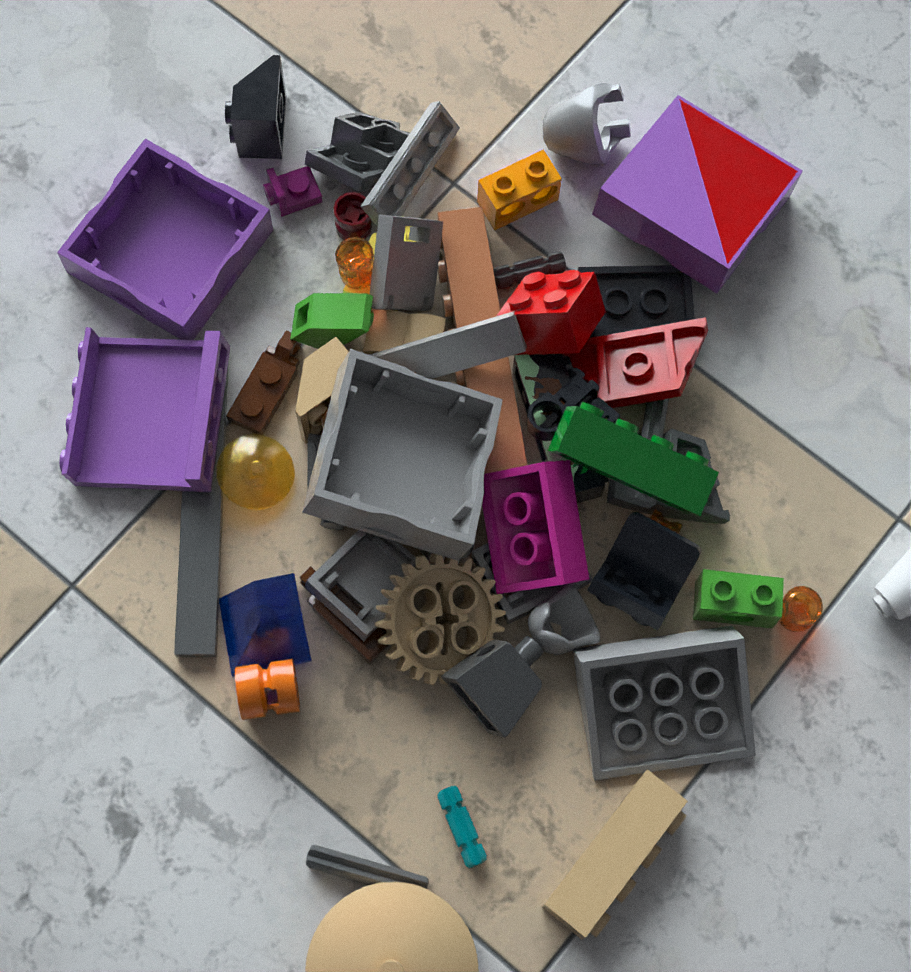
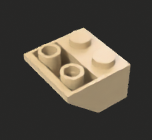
M337 337L304 359L295 412L301 439L305 444L308 443L309 433L322 435L323 426L320 418L325 415V411L329 408L338 369L348 354V350Z

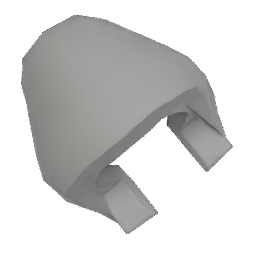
M596 84L563 102L552 105L545 114L542 125L543 140L548 150L591 165L607 164L619 142L624 138L631 137L629 119L609 122L604 126L601 135L597 124L599 104L624 101L620 84Z

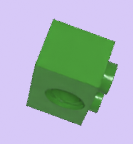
M703 569L695 581L693 620L773 628L782 618L784 578Z

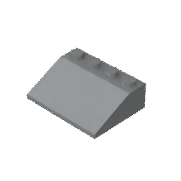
M732 625L588 646L573 650L577 688L594 780L641 774L647 769L650 772L756 756L744 637Z

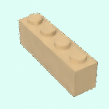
M647 769L542 908L581 940L586 938L589 933L597 937L611 918L605 911L615 898L622 903L637 883L631 878L640 865L647 869L662 850L656 843L665 831L672 836L682 824L687 815L681 810L688 801Z

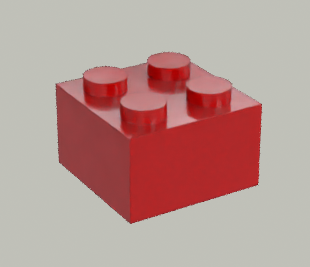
M569 270L561 274L545 275L542 272H534L525 276L496 316L515 312L527 346L525 352L515 355L579 353L606 311L595 272L580 273L578 270Z

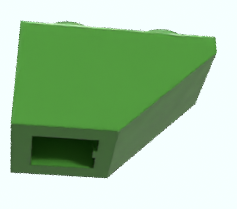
M367 293L311 294L295 305L290 340H295L317 349L335 337L343 345L367 333L373 323L374 314L371 311L373 296Z

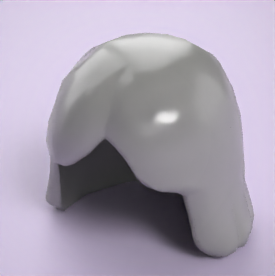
M572 583L566 584L556 594L539 603L532 610L528 618V627L532 638L546 653L554 655L565 654L582 646L600 642L599 629L581 594ZM551 623L561 625V636L555 634Z

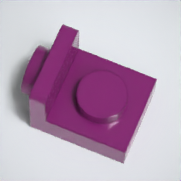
M305 166L279 176L276 175L273 167L266 169L268 183L263 184L264 192L269 205H277L281 217L323 203L322 194L310 167Z

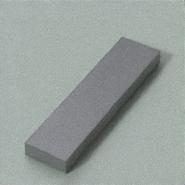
M440 101L430 103L360 206L376 226H378L379 214L400 217L403 215L460 129Z
M513 311L370 355L404 366L423 377L434 379L525 352L527 346Z

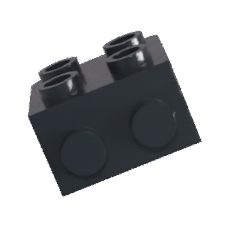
M632 512L624 523L608 556L594 576L587 591L595 595L601 603L615 606L631 615L637 623L643 626H650L658 631L701 555V548L696 543L639 512Z

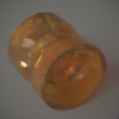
M353 237L342 241L335 252L340 278L349 288L356 290L365 289L371 285L374 260L373 248L363 238Z

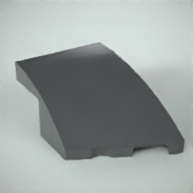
M361 112L338 116L334 120L330 145L307 150L304 165L362 192L374 187L410 132L400 130L399 122L380 119Z
M670 429L663 434L664 439L675 444L673 451L686 456L687 451L703 456L709 460L708 467L712 468L711 456L704 439L675 429ZM718 477L701 516L681 512L609 479L607 503L646 514L686 521L725 524L730 521L729 510H723L716 489L720 485Z

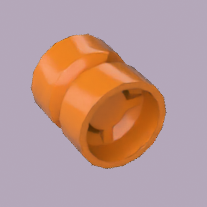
M293 659L270 662L267 669H262L259 664L235 667L236 692L242 720L265 717L268 710H273L277 715L300 712L299 690Z

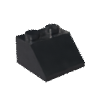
M272 55L233 86L232 101H226L225 122L230 124V143H236L239 158L282 159L287 95L280 55Z

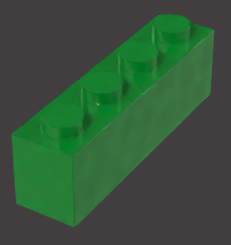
M582 402L580 407H566L548 451L681 512L701 516L719 474L718 471L708 467L709 460L689 451H687L686 456L673 451L674 443L652 435L651 440L637 434L639 427L621 419H617L616 423L602 418L603 410L588 403Z

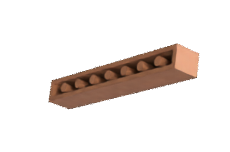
M482 207L438 212L437 221H443V230L440 246L442 260L438 262L437 272L439 283H446L448 294L442 295L445 317H452L453 329L496 317L500 311ZM509 357L454 372L456 384L503 400L493 450L487 460L484 474L526 466L527 459Z

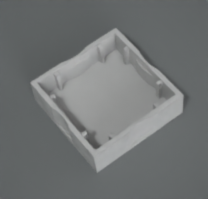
M350 349L337 372L302 513L458 561L474 545L484 496V471L489 455L493 450L503 400L452 382L429 379L414 373L404 366Z

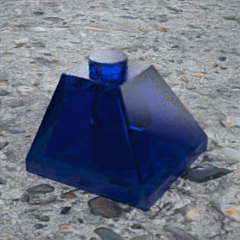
M294 573L256 580L219 598L232 678L235 677V667L259 664L262 669H267L270 662L293 659L295 665L312 662L299 588Z

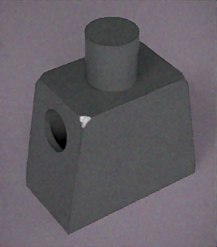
M526 636L515 648L507 641L492 640L446 671L441 677L488 733L505 738L542 688V681L530 666L544 652L541 646L529 636Z

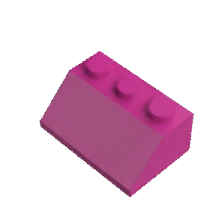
M570 460L541 462L484 474L482 508L497 594L589 580Z

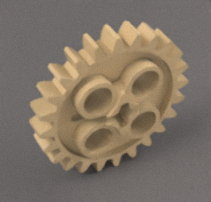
M431 553L430 563L425 556H416V569L411 564L403 563L401 565L405 575L403 578L397 575H390L389 578L395 588L393 590L381 589V593L389 600L387 604L376 605L378 611L386 614L385 619L375 622V626L386 629L387 633L381 636L378 642L384 645H392L385 656L392 660L400 657L396 666L397 670L405 672L411 668L409 678L418 681L424 674V682L434 685L437 678H439L441 684L448 685L441 677L446 671L489 641L495 640L492 638L494 633L505 631L504 627L495 624L496 618L505 615L506 611L495 609L494 604L500 601L503 596L502 594L489 592L496 583L494 579L481 580L486 570L484 567H475L471 570L472 559L462 558L458 563L457 560L447 557L443 560L441 555ZM438 582L441 584L439 593L436 590V584ZM458 586H461L464 591V600L456 607L452 599L453 592ZM419 590H423L427 598L426 604L421 610L417 611L413 603L414 596ZM445 613L446 619L440 621L439 625L436 624V617ZM461 627H464L467 631V640L462 646L458 647L455 640L456 633ZM426 630L429 635V644L423 651H419L416 644L417 638L421 632ZM444 645L446 647V652L442 655L441 650Z

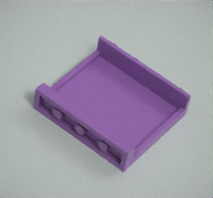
M86 327L84 341H81L78 346L80 365L78 377H75L72 382L74 401L72 413H69L66 418L68 437L66 449L62 450L59 459L61 474L74 486L211 492L230 354V345L221 331H205L204 340L99 337L92 328Z

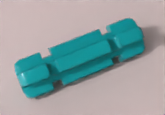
M455 785L438 792L437 798L442 810L447 811L445 815L457 846L462 847L461 856L466 867L473 868L484 863L487 860V855L482 843L478 844L477 842L479 836L466 806L463 807L461 804L463 798L458 787Z

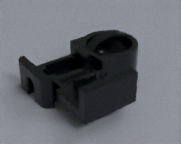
M573 368L570 380L554 395L547 391L541 398L530 405L526 426L534 438L541 441H552L558 426L555 428L550 427L558 418L561 421L567 406L580 407L582 402L588 403L603 410L602 418L605 419L607 417V420L616 423L617 419L620 418V414L600 397H597L599 385L596 382L590 380L587 383L584 380L585 373L578 368ZM541 410L552 411L551 415L540 426L533 421L532 417L536 412Z

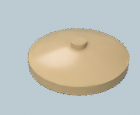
M406 882L375 883L362 887L340 900L318 925L309 945L305 972H479L477 952L472 935L459 913L438 894L424 887Z

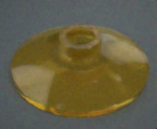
M251 434L236 438L223 449L217 462L216 476L222 492L230 501L246 509L262 510L277 505L288 495L294 482L295 470L290 454L279 442L267 436ZM259 462L264 466V471L260 473L254 472L250 464Z

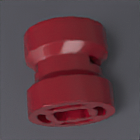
M349 192L339 196L333 207L336 232L340 238L351 243L366 239L372 229L371 218L360 207L366 197L356 192Z

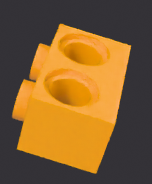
M543 149L478 180L477 203L482 207L485 216L495 231L558 201L562 178Z

